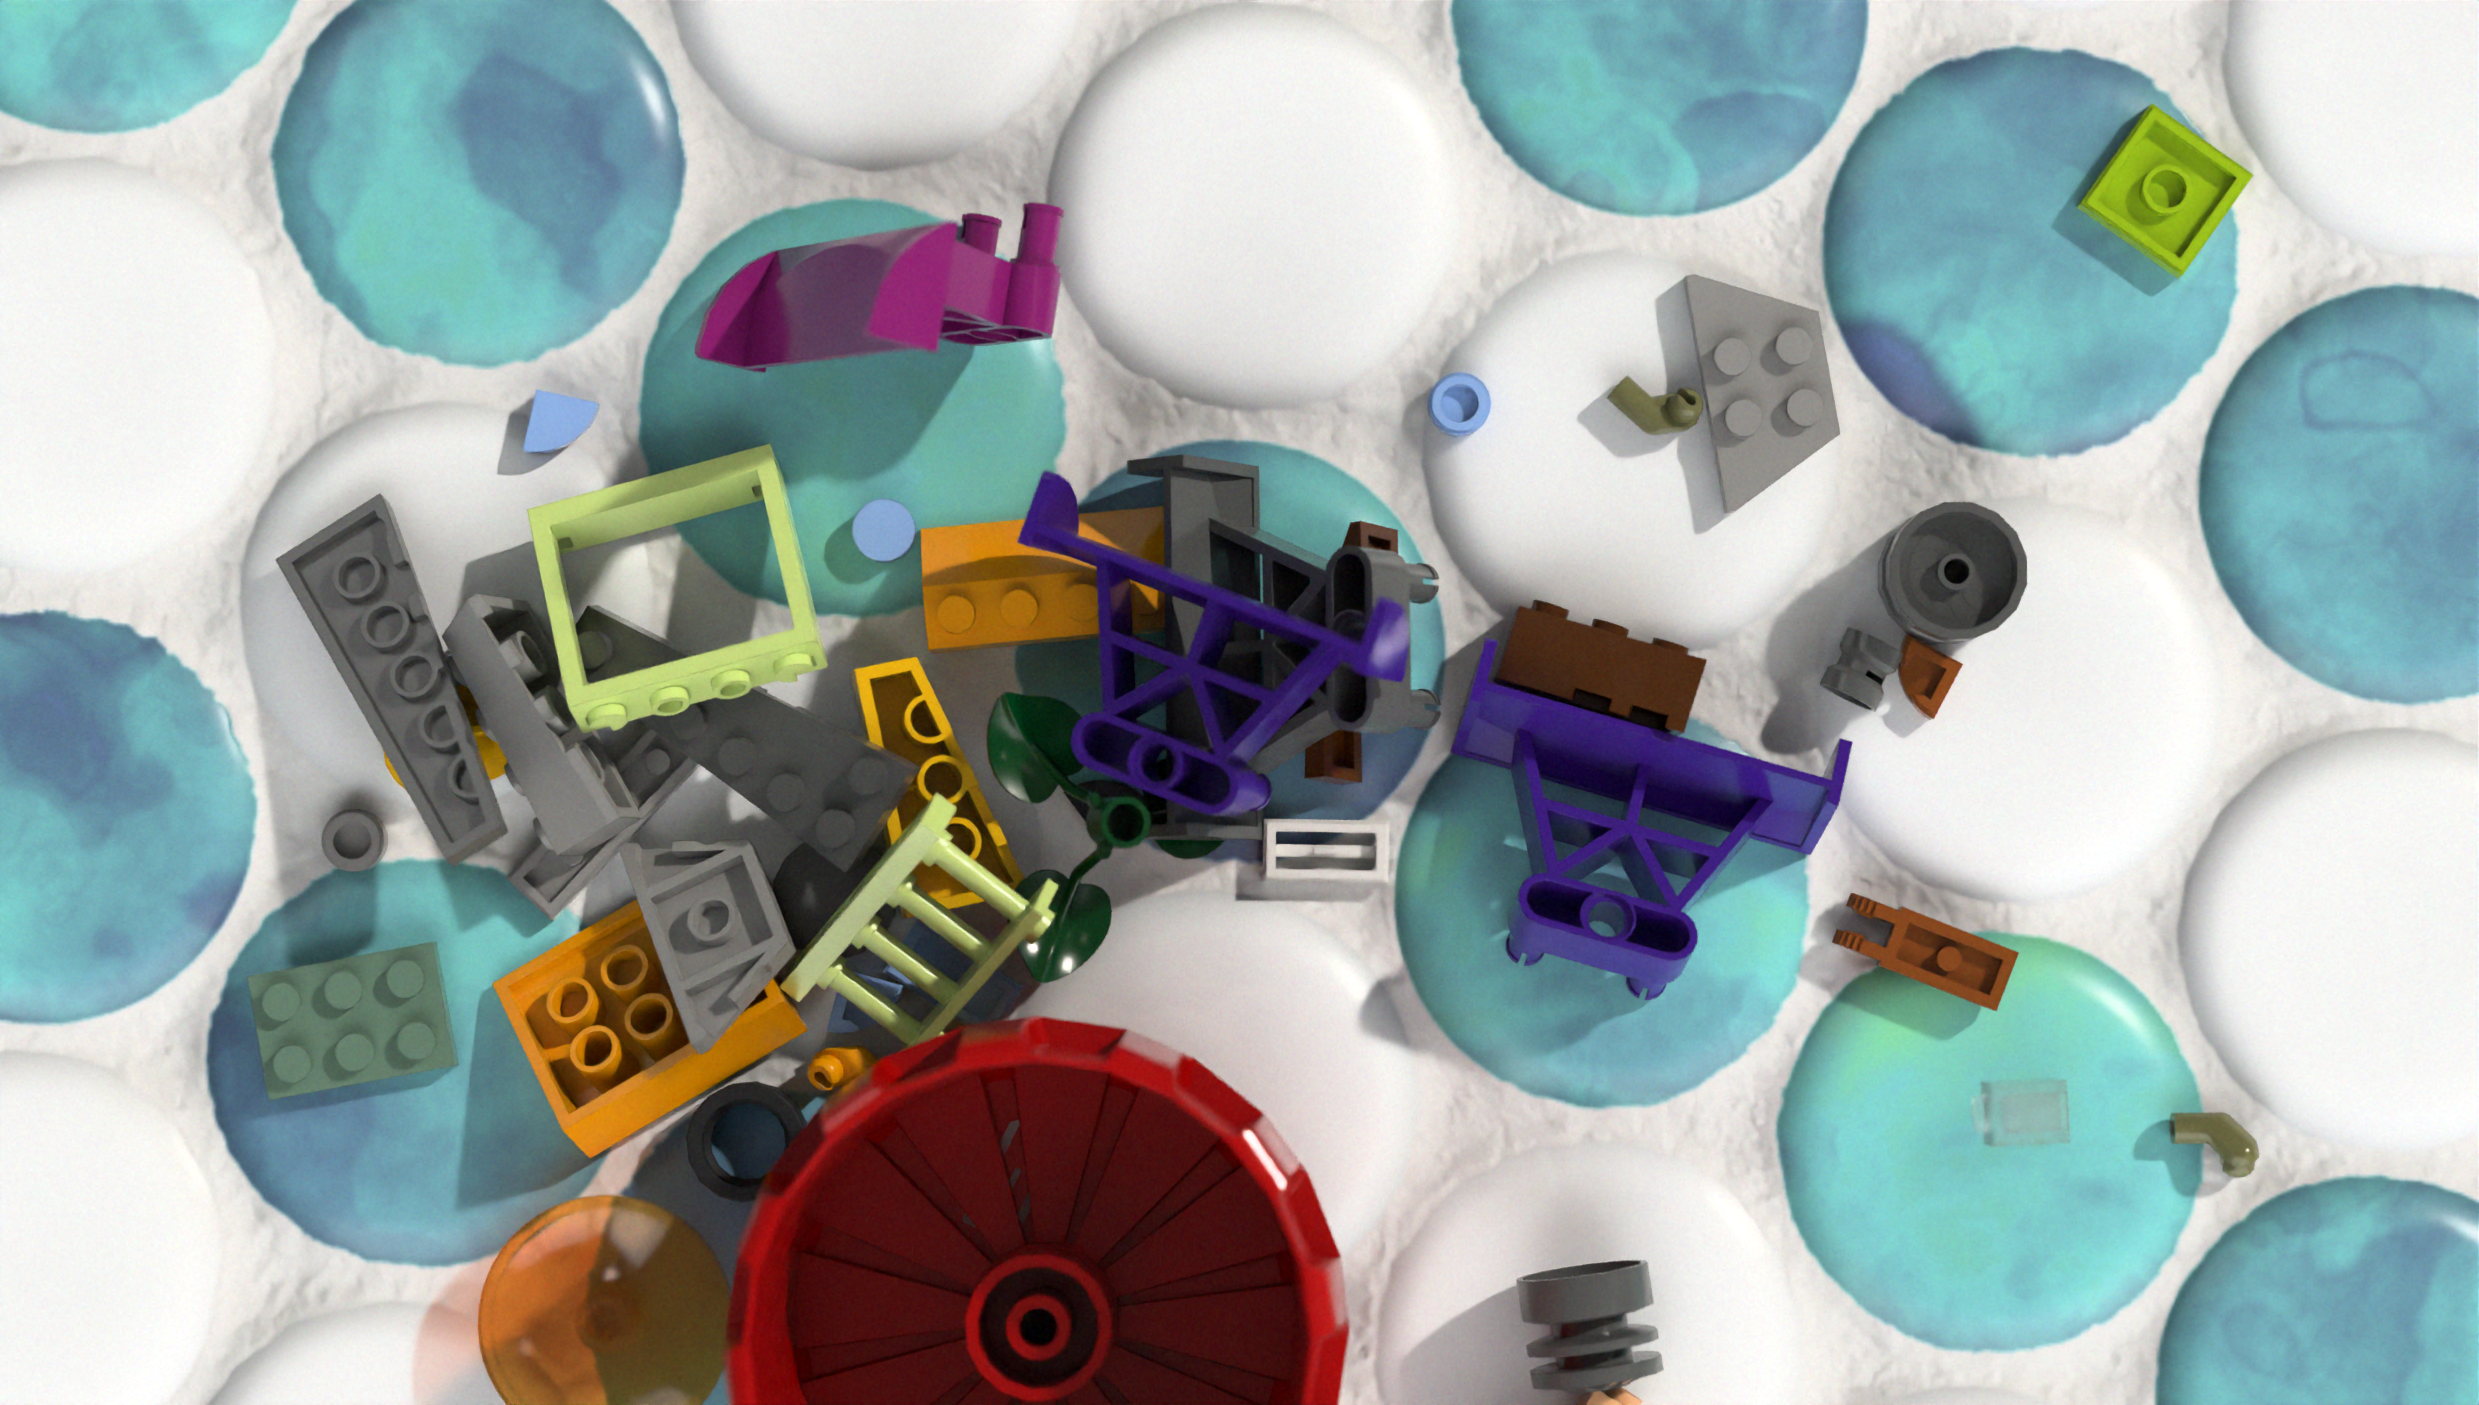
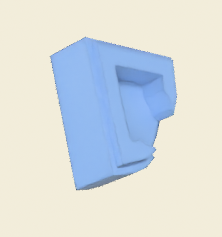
M536 389L523 451L533 454L551 453L571 444L591 427L598 414L600 404Z
M855 973L893 1003L897 1004L904 985ZM837 992L827 1031L849 1033L863 1030L878 1023Z

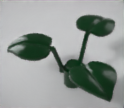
M1005 692L997 698L993 706L987 726L986 738L989 763L998 783L1008 794L1028 804L1044 802L1054 793L1059 785L1067 794L1089 805L1090 810L1086 818V828L1090 838L1097 844L1096 850L1072 870L1069 879L1056 870H1039L1021 880L1014 889L1016 893L1029 901L1048 878L1059 885L1048 906V909L1055 913V916L1047 929L1034 944L1031 945L1023 939L1016 947L1032 978L1039 983H1048L1061 979L1082 966L1101 946L1111 924L1112 910L1108 894L1096 885L1080 884L1083 876L1101 860L1108 859L1113 848H1132L1139 845L1148 835L1150 825L1167 824V799L1143 790L1144 797L1149 804L1144 806L1140 801L1132 797L1102 798L1098 793L1090 792L1074 784L1068 776L1078 773L1085 766L1078 761L1071 745L1072 731L1077 722L1082 718L1081 715L1065 702L1051 697ZM1166 758L1156 762L1157 774L1163 781L1166 779ZM1226 840L1153 841L1163 852L1175 858L1197 859L1215 851Z

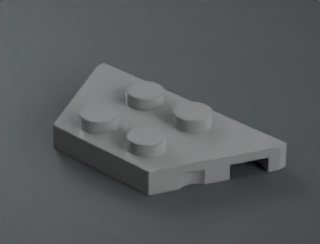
M1696 274L1687 275L1683 278L1723 506L1725 514L1734 513L1840 435L1819 312L1813 309Z
M749 839L719 840L710 845L701 844L698 841H673L672 848L642 849L638 843H625L619 846L618 850L690 1043L701 1055L711 1049L797 951L758 851Z

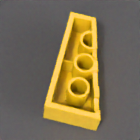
M917 656L854 669L850 675L864 738L920 767L919 772L883 827L887 849L891 847L932 797L938 793L957 807L945 829L953 836L951 843L1014 890L1025 877L1022 871H1020L1007 845L1008 842L978 786L979 783L969 762L966 761L955 739L953 730ZM920 861L911 872L917 877L914 884L947 909L986 902L936 863L929 867ZM900 905L902 919L915 917Z

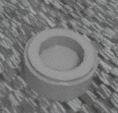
M347 809L338 812L326 823L321 838L322 849L326 858L335 867L344 871L361 872L374 867L382 860L388 846V835L382 821L373 813L361 809Z

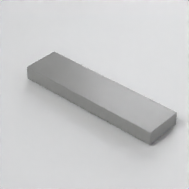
M647 727L614 762L643 819L582 856L556 855L555 851L549 850L540 841L506 877L551 921H555L619 853L618 847L628 843L700 766V764L650 727Z

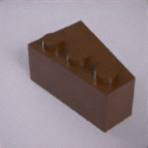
M1533 600L1531 609L1522 606L1516 609L1494 677L1495 682L1678 736L1684 733L1706 665V659L1688 655L1689 648L1667 640L1653 638L1650 644L1627 637L1629 629L1607 621L1593 619L1592 625L1588 626L1567 620L1569 610L1544 601Z

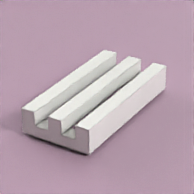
M1264 819L1263 882L1388 884L1389 821ZM1276 832L1376 833V846L1276 844ZM1276 857L1376 858V871L1276 869Z

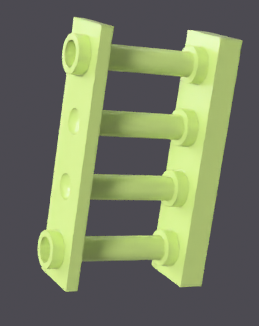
M936 793L799 953L779 988L800 1002L815 984L824 990L830 986L902 1040L904 1045L901 1050L945 1034L942 1032L943 1029L1020 942L1025 939L1032 945L1039 939L1055 916V913L1049 910L1048 906L1059 885L1048 878L1029 901L1024 899L951 843L953 836L945 829L957 807ZM920 861L929 867L936 863L1011 920L993 942L989 941L914 884L917 877L911 872ZM885 902L893 908L897 907L898 904L967 955L974 963L955 983L881 927L879 924L882 919L876 915L877 911ZM850 943L858 949L864 945L939 1003L920 1023L844 966L847 959L841 953Z

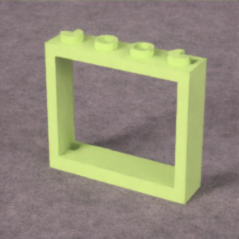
M771 444L527 509L567 704L582 733L609 726L615 731L625 726L628 721L653 714L659 716L675 715L686 710L690 704L716 697L720 699L737 698L748 693L753 687L775 681L796 682L798 681L797 675L828 667L783 473ZM764 500L794 629L587 684L560 555Z

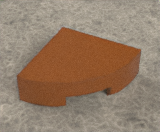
M1905 635L1899 649L1904 654L1898 666L1899 681L1911 705L1923 716L1932 720L1935 718L1963 664L1914 637Z

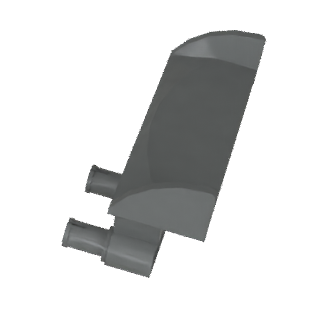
M1185 454L1127 461V474L1163 478L1164 566L1261 602V554L1264 604L1360 642L1363 641L1380 596L1394 600L1404 608L1408 621L1409 647L1402 683L1352 671V664L1342 661L1248 761L1247 764L1257 771L1256 774L1263 773L1266 775L1338 729L1389 735L1398 732L1403 726L1426 730L1432 728L1438 722L1441 711L1425 710V705H1441L1438 696L1431 690L1411 689L1410 601L1425 604L1435 598L1439 585L1423 583V579H1439L1435 568L1429 564L1406 563L1400 555L1393 551L1350 545L1339 548L1331 556L1330 560H1327L1261 530L1259 466ZM1164 593L1165 647L1188 655L1204 608ZM1235 620L1217 668L1262 684L1261 658H1264V685L1276 690L1311 651L1308 647L1263 631V639H1261L1260 629ZM1165 664V671L1171 668V666ZM1191 686L1167 700L1166 731L1213 749L1193 687ZM1225 687L1238 728H1240L1262 705V701ZM1311 699L1314 700L1316 703L1312 705ZM1166 748L1167 779L1173 772L1175 764L1174 756L1169 748ZM1167 799V824L1150 825L1145 839L1263 840V808L1256 811L1248 810L1242 815L1230 817L1201 813Z

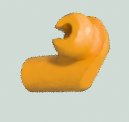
M860 1045L827 1047L816 1053L807 1069L808 1080L812 1086L822 1091L831 1090L832 1087L846 1086L879 1060L867 1048Z

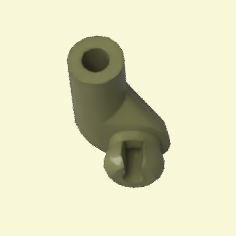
M1628 375L1607 397L1613 405L1642 431L1650 435L1685 432L1697 424L1699 416L1703 411V400L1693 389L1679 388L1677 393L1651 397Z
M2222 1112L2171 1113L2170 1138L2172 1144H2209L2221 1156L2220 1163L2223 1166V1172L2232 1177H2245L2254 1170L2255 1161L2259 1158L2257 1142L2229 1114Z

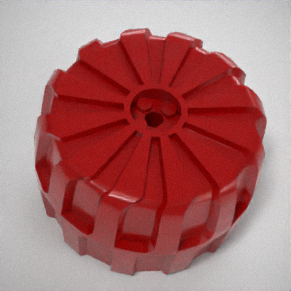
M1044 1016L967 1024L882 1058L828 1098L771 1168L761 1185L737 1244V1260L726 1324L725 1345L723 1347L729 1405L1339 1404L1349 1336V1319L1342 1261L1308 1172L1267 1116L1197 1059L1129 1029ZM1019 1120L1020 1126H1018L1004 1155L1001 1140L1009 1123ZM1019 1168L1021 1172L1012 1189L1010 1178L1014 1170ZM1029 1191L1031 1209L1023 1225H1021L1018 1212ZM965 1213L977 1228L962 1222ZM1034 1308L1048 1310L1057 1321V1334L1049 1341H1039L1031 1338L1022 1327L1024 1314Z

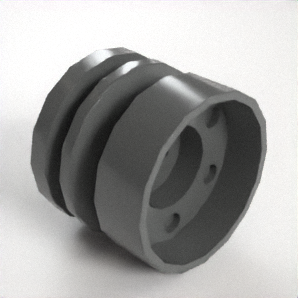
M1646 1260L1609 1261L1563 1267L1525 1275L1516 1279L1523 1322L1552 1325L1553 1335L1542 1337L1526 1345L1529 1357H1556L1557 1362L1538 1366L1530 1370L1533 1389H1557L1568 1391V1393L1603 1391L1626 1386L1639 1378L1653 1375L1663 1370L1662 1357L1659 1351H1632L1631 1349L1633 1346L1652 1342L1659 1338L1658 1329L1655 1326L1628 1324L1626 1314L1638 1311L1654 1303L1648 1262Z

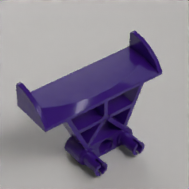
M1048 470L1042 473L1017 543L1072 557L1095 566L1097 571L1103 712L1090 713L1081 718L1074 727L1071 737L1073 753L1078 761L1086 767L1201 813L1230 817L1242 815L1248 810L1256 811L1262 809L1268 804L1272 795V786L1268 777L1263 773L1256 774L1257 771L1247 764L1248 761L1342 661L1352 664V671L1402 683L1409 647L1408 621L1404 608L1396 601L1383 596L1379 597L1363 641H1357L1238 593L1078 535L1079 515L1077 498L1070 482ZM1130 580L1204 608L1188 655L1133 635ZM1235 620L1313 649L1276 690L1217 668ZM1134 652L1171 666L1168 670L1135 688ZM1192 686L1213 749L1139 721L1137 718ZM1225 687L1264 702L1240 728H1238ZM1169 748L1174 756V770L1163 781L1157 774L1156 762L1160 753Z
M1486 637L1469 686L1450 753L1511 770L1532 875L1523 882L1508 915L1510 934L1506 940V952L1510 959L1517 964L1522 953L1527 954L1524 966L1538 963L1544 953L1620 974L1626 976L1628 990L1635 997L1639 998L1643 988H1647L1645 1000L1656 999L1663 993L1667 983L1673 982L1682 974L1698 943L1697 928L1694 921L1687 915V912L1749 838L1807 855L1812 854L1839 806L1852 741L1841 738L1838 740L1823 777L1487 682L1498 641ZM1540 778L1625 802L1621 819L1544 798ZM1641 807L1727 831L1730 834L1719 847L1641 826L1637 822ZM1553 840L1580 847V849L1558 862ZM1617 856L1620 858L1621 865L1639 898L1584 883L1580 880L1609 863ZM1664 872L1691 880L1676 895ZM1601 921L1608 924L1614 930L1615 936L1607 937L1596 933L1591 928L1589 922Z

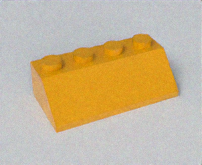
M1164 506L1078 514V535L1164 566ZM1025 519L921 529L922 591L928 650L934 654L1099 638L1096 567L1072 557L1017 543ZM1130 580L1133 635L1165 632V594Z

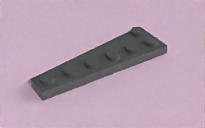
M380 493L275 560L443 856L455 867L507 834L508 829L390 503Z
M587 606L575 625L586 680L590 684L696 655L690 651H683L675 647L670 641L600 606ZM760 686L751 688L748 693L737 698L720 699L716 697L690 704L686 710L675 715L659 716L653 714L638 718L845 873L857 870L920 770V767L913 762L855 733H847L821 720L820 716L800 706L795 707L767 693L768 690Z

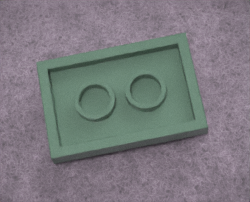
M437 942L247 976L268 1100L459 1065Z

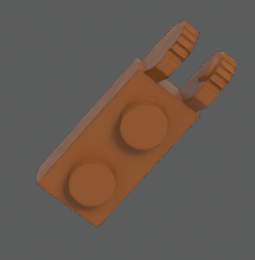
M1850 894L1846 906L1851 908L1854 913L1869 919L1876 918L1892 925L1883 946L1868 941L1863 935L1853 931H1841L1838 929L1835 932L1832 943L1877 960V966L1989 1010L1997 1011L2018 957V952L1904 907L1894 909L1858 894Z

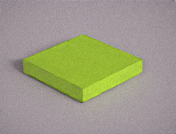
M2151 103L2077 205V208L2170 274L2180 278L2244 190L2253 174Z

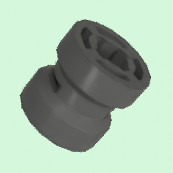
M1848 627L1839 644L1842 654L1837 664L1828 666L1820 685L1857 706L1875 712L1884 695L1881 686L1887 675L1896 672L1904 654L1869 634Z

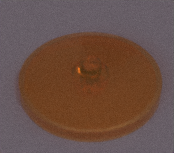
M622 1194L588 1195L572 1199L540 1213L523 1225L504 1245L494 1260L483 1286L478 1309V1337L482 1359L490 1380L506 1405H703L715 1389L725 1370L723 1347L725 1345L726 1324L731 1299L730 1284L719 1258L707 1240L696 1228L670 1209L649 1200Z

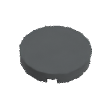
M805 842L783 860L773 880V892L796 948L800 950L805 948L882 856L874 847L871 846L857 870L845 873ZM885 902L876 913L882 919L879 925L887 931L896 914V907L893 908ZM850 943L841 955L844 958H849L866 952L868 948L863 945L858 949Z

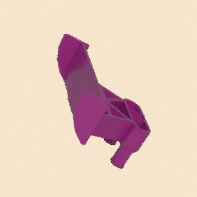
M1024 203L1017 257L1011 258L1009 262L995 256L1002 220L977 213L962 214L961 221L963 223L960 242L955 240L958 223L945 221L771 251L743 265L721 286L704 314L695 344V355L703 360L757 373H765L766 367L918 349L932 353L937 352L939 339L964 345L991 346L1052 338L1062 274L1059 272L1060 267L1054 264L1064 210L1048 204Z

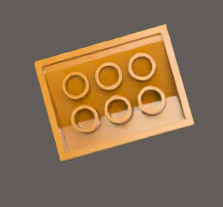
M637 899L492 983L562 1131L589 1158L599 1154L808 1031L790 995L779 988L782 980L777 973L711 1049L700 1055L690 1043Z

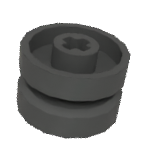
M1944 502L1907 519L1887 539L1878 561V592L1888 615L1907 634L1931 644H1960L1998 629L2017 610L2027 586V556L2017 532L1997 512L1973 502ZM1954 562L1960 567L1962 572L1955 578L1956 584L1949 582L1944 575L1945 565L1948 566Z

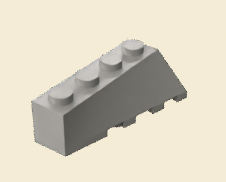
M476 594L468 599L442 635L451 653L447 656L450 670L463 686L469 687L479 708L475 712L477 721L484 733L491 740L498 742L508 761L504 765V770L509 782L520 795L526 796L536 815V818L533 819V825L539 839L549 850L555 851L556 855L582 856L643 818L597 731L582 733L570 712L557 655L528 601Z

